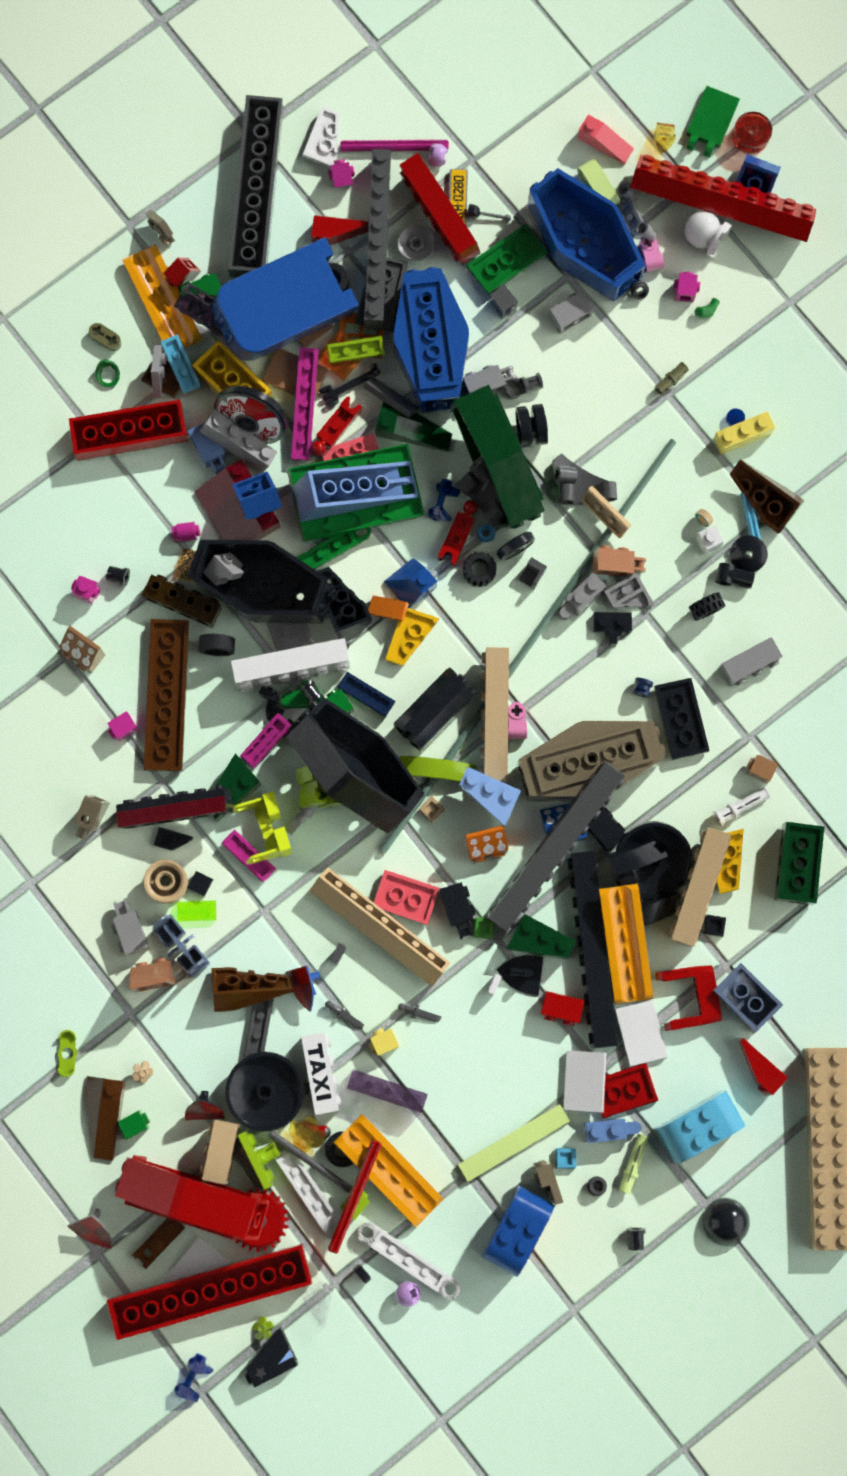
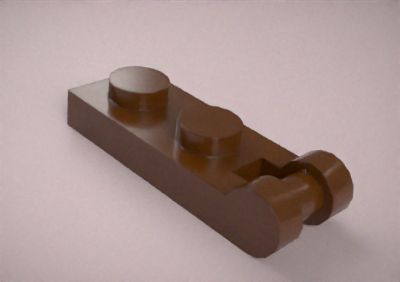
M167 1218L132 1256L135 1259L138 1258L143 1263L142 1266L147 1269L185 1227L180 1222ZM146 1249L152 1253L149 1258L143 1253Z

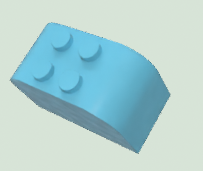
M721 1090L660 1124L654 1130L672 1162L680 1164L735 1134L746 1125L727 1091Z

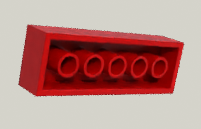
M419 153L399 164L401 168L399 173L402 181L412 192L415 201L419 202L424 215L427 218L429 217L432 227L436 233H439L446 248H449L455 262L459 261L463 266L480 255L481 252L477 241Z
M180 399L68 419L73 451L77 461L189 442L183 406Z

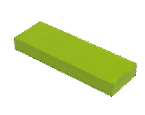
M382 336L327 345L329 364L385 355Z

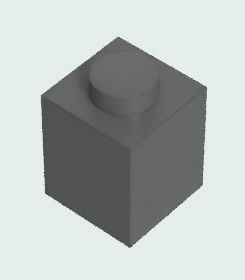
M505 284L490 294L489 302L502 318L507 315L511 316L516 312L518 300Z

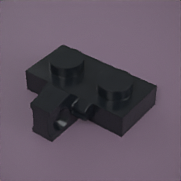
M594 612L593 614L594 632H604V636H609V646L617 645V636H622V633L632 632V613Z

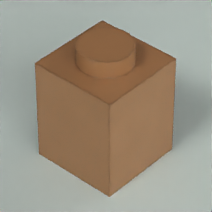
M757 754L754 758H750L746 766L749 769L747 774L768 784L778 764Z

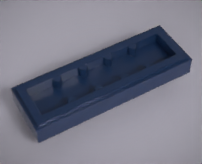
M346 672L337 686V689H342L345 694L385 718L396 703L392 698L349 672Z

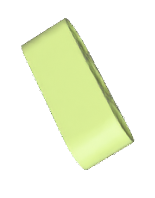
M595 159L577 168L578 174L586 186L609 199L616 206L620 204L618 194Z

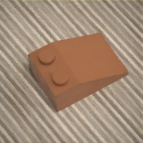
M160 958L154 960V964L147 965V962L136 963V967L131 968L130 990L141 992L176 985L172 961Z

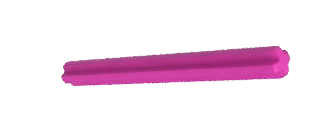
M341 140L340 150L429 151L430 146L433 144H442L449 150V140Z

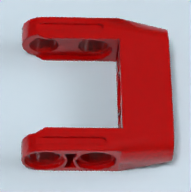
M712 965L693 966L655 973L656 981L661 980L664 982L693 977L700 1016L675 1019L669 1023H664L665 1031L722 1021L719 996L713 991L717 985Z

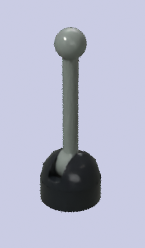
M469 204L467 219H476L483 215L504 219L507 222L511 220V215L509 214L499 215L482 212L475 204Z

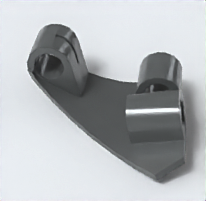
M562 453L552 460L553 479L558 487L559 504L584 505L580 499L591 486L608 502L617 500V483L615 481L602 479L584 470Z
M480 456L470 466L469 471L456 483V486L465 496H469L476 502L484 518L493 527H496L506 516L482 456Z

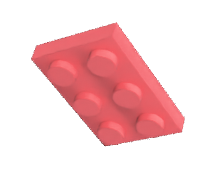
M384 870L374 903L386 912L428 925L440 888Z

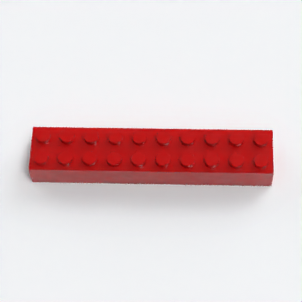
M640 155L630 184L632 189L804 242L808 241L817 210L807 203L800 204L791 198H780L775 193L767 194L760 192L758 188H747L739 182L731 183L719 176H708L703 171H692L687 166H676L667 160H656L651 155Z
M301 1243L112 1297L107 1300L116 1340H121L312 1285L313 1279L304 1245Z

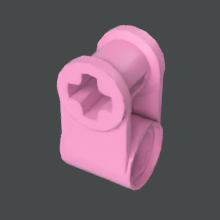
M641 238L638 244V251L646 265L645 273L664 268V259L656 238L653 241Z
M520 702L512 703L508 709V740L527 739L526 711L524 705ZM515 707H518V710L521 711L518 716L511 712Z

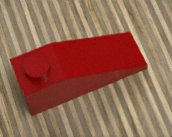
M314 215L311 233L312 243L326 237L329 245H333L368 233L369 221Z
M740 1038L738 1043L754 1082L758 1085L757 1089L765 1096L767 1094L773 1096L788 1077L747 1040Z

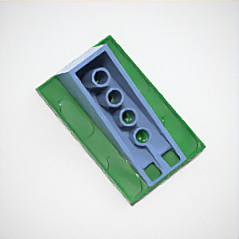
M408 443L289 468L287 470L303 542L389 525L425 515Z

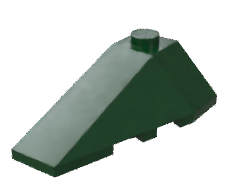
M383 401L375 428L376 436L444 452L449 451L452 433L418 413L406 417Z

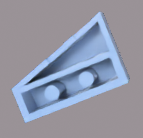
M467 767L459 784L469 796L479 803L501 825L506 826L521 790Z

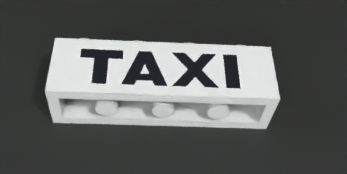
M325 1032L301 1036L315 1115L339 1111V1106H342L340 1094L336 1095L335 1087L338 1086L337 1075L332 1074L331 1067H335L333 1055L329 1056L328 1048L331 1047L330 1037L326 1036Z

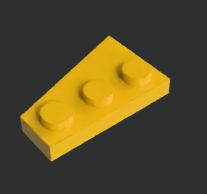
M408 608L404 621H398L385 661L404 666L440 618Z
M744 828L727 832L731 834V840L717 879L720 894L739 890Z

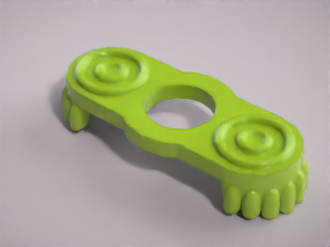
M65 1030L59 1036V1068L57 1071H59L60 1076L69 1077L74 1074L75 1059L78 1053L75 1033L71 1030ZM65 1048H71L73 1051L72 1058H63L62 1051Z

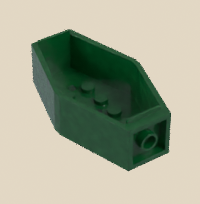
M486 385L449 402L452 409L449 412L454 414L472 463L482 456L506 516L500 525L516 529L523 526V521L525 520L533 521L540 518V513L545 511L541 501L544 498L498 394H494L491 387Z

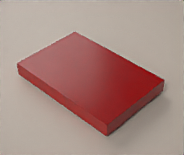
M646 1063L605 1076L604 1112H600L602 1119L659 1101Z

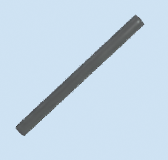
M273 1130L269 1133V1138L347 1193L352 1190L353 1186Z

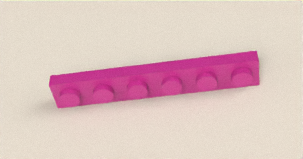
M299 347L291 460H311L318 348Z

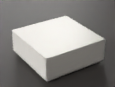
M494 974L487 990L489 994L495 995L502 976Z

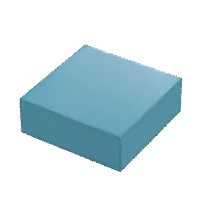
M556 1148V1169H576V1148Z

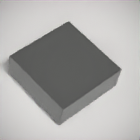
M339 943L330 960L332 963L339 964L346 946Z

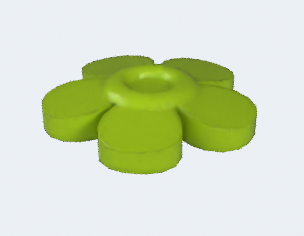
M260 1317L259 1323H254L253 1330L257 1331L255 1337L258 1340L263 1338L270 1339L272 1334L269 1330L273 1329V1323L267 1321L266 1317Z

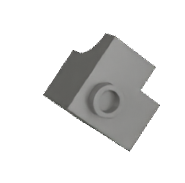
M230 552L214 555L203 573L215 585L227 583L228 580L241 578L244 572L241 570L243 564Z

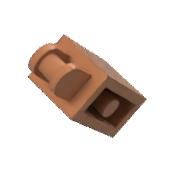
M599 546L593 551L592 573L618 577H629L634 573H645L644 563L646 558L635 557V551H629L625 547L611 549L610 546Z

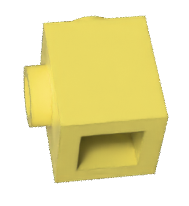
M382 1028L373 1032V1037L370 1038L372 1042L368 1043L372 1053H377L378 1056L400 1047L392 1028L386 1031Z

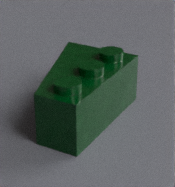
M235 753L215 786H224V788L231 790L232 804L235 806L257 790L261 783ZM227 814L212 817L219 822Z
M524 914L506 950L566 960L576 940Z

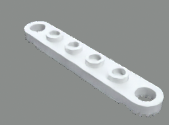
M284 1148L280 1152L281 1156L275 1158L276 1162L326 1236L332 1239L333 1235L330 1234L329 1227L332 1224H338L340 1218L300 1159Z
M364 1222L359 1226L357 1232L359 1239L445 1298L454 1299L459 1295L460 1284L447 1273L373 1223ZM369 1226L373 1229L372 1237H363L362 1229ZM453 1283L456 1286V1292L451 1295L445 1292L446 1284Z

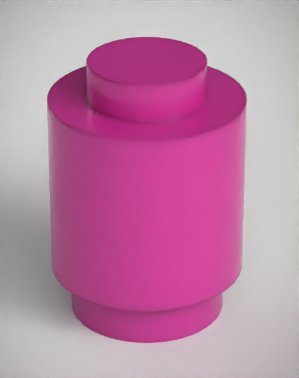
M195 521L177 523L176 526H172L174 541L186 542L197 540L198 536L201 535L200 526L196 525Z

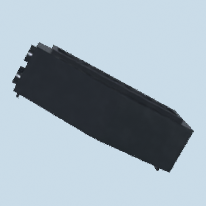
M200 540L188 572V576L198 586L249 621L256 623L323 624L324 619H327L330 613V602L334 601L336 596L335 587L328 578L276 543L268 540ZM231 552L243 564L241 570L244 573L241 578L215 585L203 572L214 555ZM268 583V588L263 589L262 584ZM300 593L304 595L302 600L297 599V595Z
M325 697L319 702L315 700L289 727L291 732L286 738L324 791L331 798L387 834L411 813L425 793L388 742L378 732Z

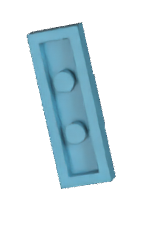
M178 334L161 341V345L183 394L200 388L201 385Z

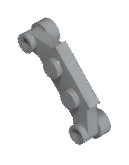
M621 183L618 187V194L622 198L618 209L632 238L638 237L653 241L656 238V232L650 224L643 221L635 204L638 193L630 188V183Z

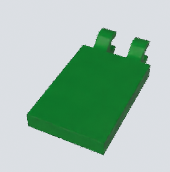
M706 86L686 133V136L690 137L686 148L693 151L697 140L707 143L703 155L709 158L714 147L720 149L740 98Z

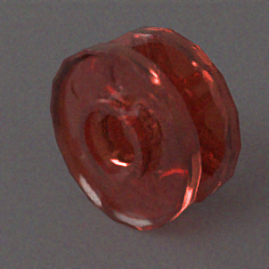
M751 111L742 114L737 119L732 131L733 144L743 153H760L766 148L772 136L773 128L770 120L760 112Z

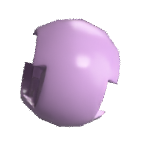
M442 144L431 145L427 162L433 167L440 168L445 165L446 160L444 158L448 150Z
M406 1281L398 1286L395 1296L401 1306L412 1307L418 1303L421 1293L415 1283Z

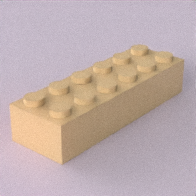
M708 827L707 831L703 830L700 838V843L703 844L701 850H696L694 856L696 865L695 868L691 867L688 875V880L691 881L689 887H684L681 896L684 898L683 905H678L675 915L678 917L676 924H672L669 934L672 935V940L696 947L731 840V834Z

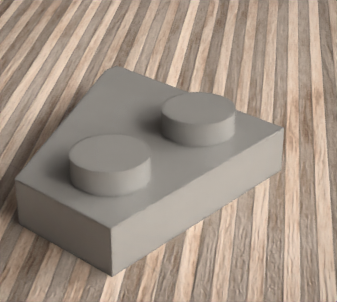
M154 345L151 367L154 398H161L163 364L166 365V353H163L162 345Z
M637 573L603 591L612 608L654 605Z

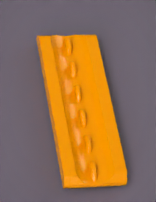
M156 244L122 259L161 340L163 341L178 334L184 349L203 341L190 312L186 310L187 306L178 288L172 287L165 280L167 277L163 273L167 266Z
M638 884L599 889L614 1004L653 999Z
M361 1114L334 1143L360 1169L371 1140L381 1142L382 1146L368 1179L417 1228L444 1199L380 1131Z

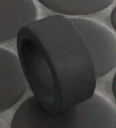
M203 634L199 637L198 651L212 656H230L235 653L236 639L224 634Z

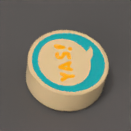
M699 509L695 513L697 521L704 527H709L713 523V517L705 509Z

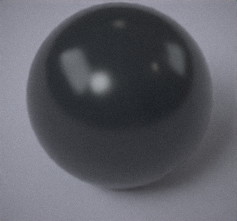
M719 1198L711 1202L705 1209L702 1224L707 1237L711 1241L721 1246H732L738 1244L746 1237L750 1228V1218L746 1208L737 1200Z

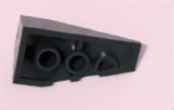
M330 567L317 571L328 578L336 590L335 599L329 605V619L337 638H345L346 642L357 638L373 621L366 603L360 600L355 595V592L349 589Z

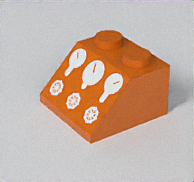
M504 825L465 835L470 862L475 860V863L487 861L486 857L494 856V859L505 856V853L508 852Z

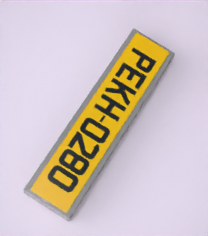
M450 169L449 200L467 226L468 169Z

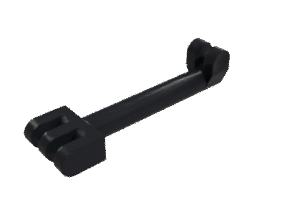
M376 363L371 364V371L335 389L330 384L319 390L321 395L328 392L322 397L323 400L332 399L326 403L327 407L339 403L338 395L382 374Z

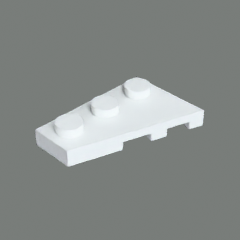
M324 106L321 107L302 157L330 168V165H334L333 161L337 160L339 112Z

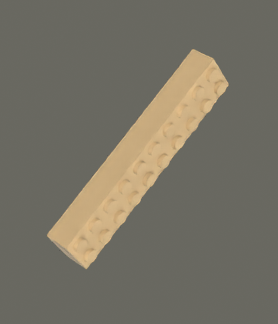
M804 1048L811 1249L847 1250V1048Z

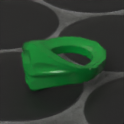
M103 359L97 364L95 376L104 387H112L120 379V370L115 362ZM105 367H111L115 371L116 377L111 383H106L102 380L101 373Z

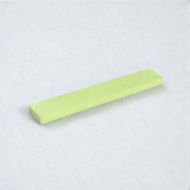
M559 1104L459 1163L458 1166L469 1182L570 1121Z

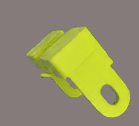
M274 791L262 794L263 797L233 806L234 813L254 808L263 838L266 840V852L251 856L246 861L247 864L293 854L285 827L272 828L273 821L282 819Z

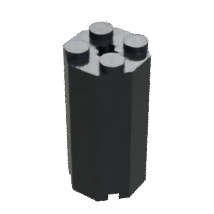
M449 667L393 723L394 727L405 739L407 738L410 741L409 743L421 752L474 698L477 692L471 686L466 685L468 681L461 674L457 676V673Z

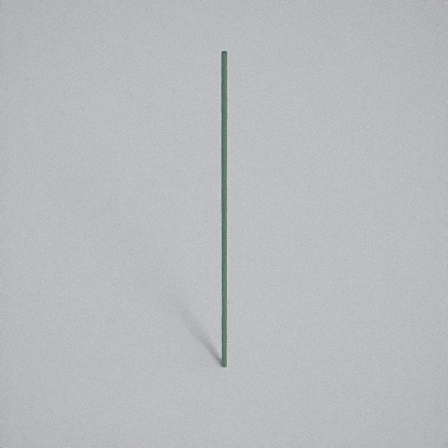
M670 439L624 503L619 511L623 517L676 444L675 440ZM608 527L510 664L509 679L593 562V551L599 546L605 545L613 532ZM483 702L444 757V760L452 761L481 720V709H485V702ZM430 778L422 788L425 793L411 813L393 829L380 848L382 852L387 853L438 779Z

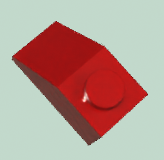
M177 257L163 274L167 277L165 280L172 287H182L198 275L201 270L190 258Z

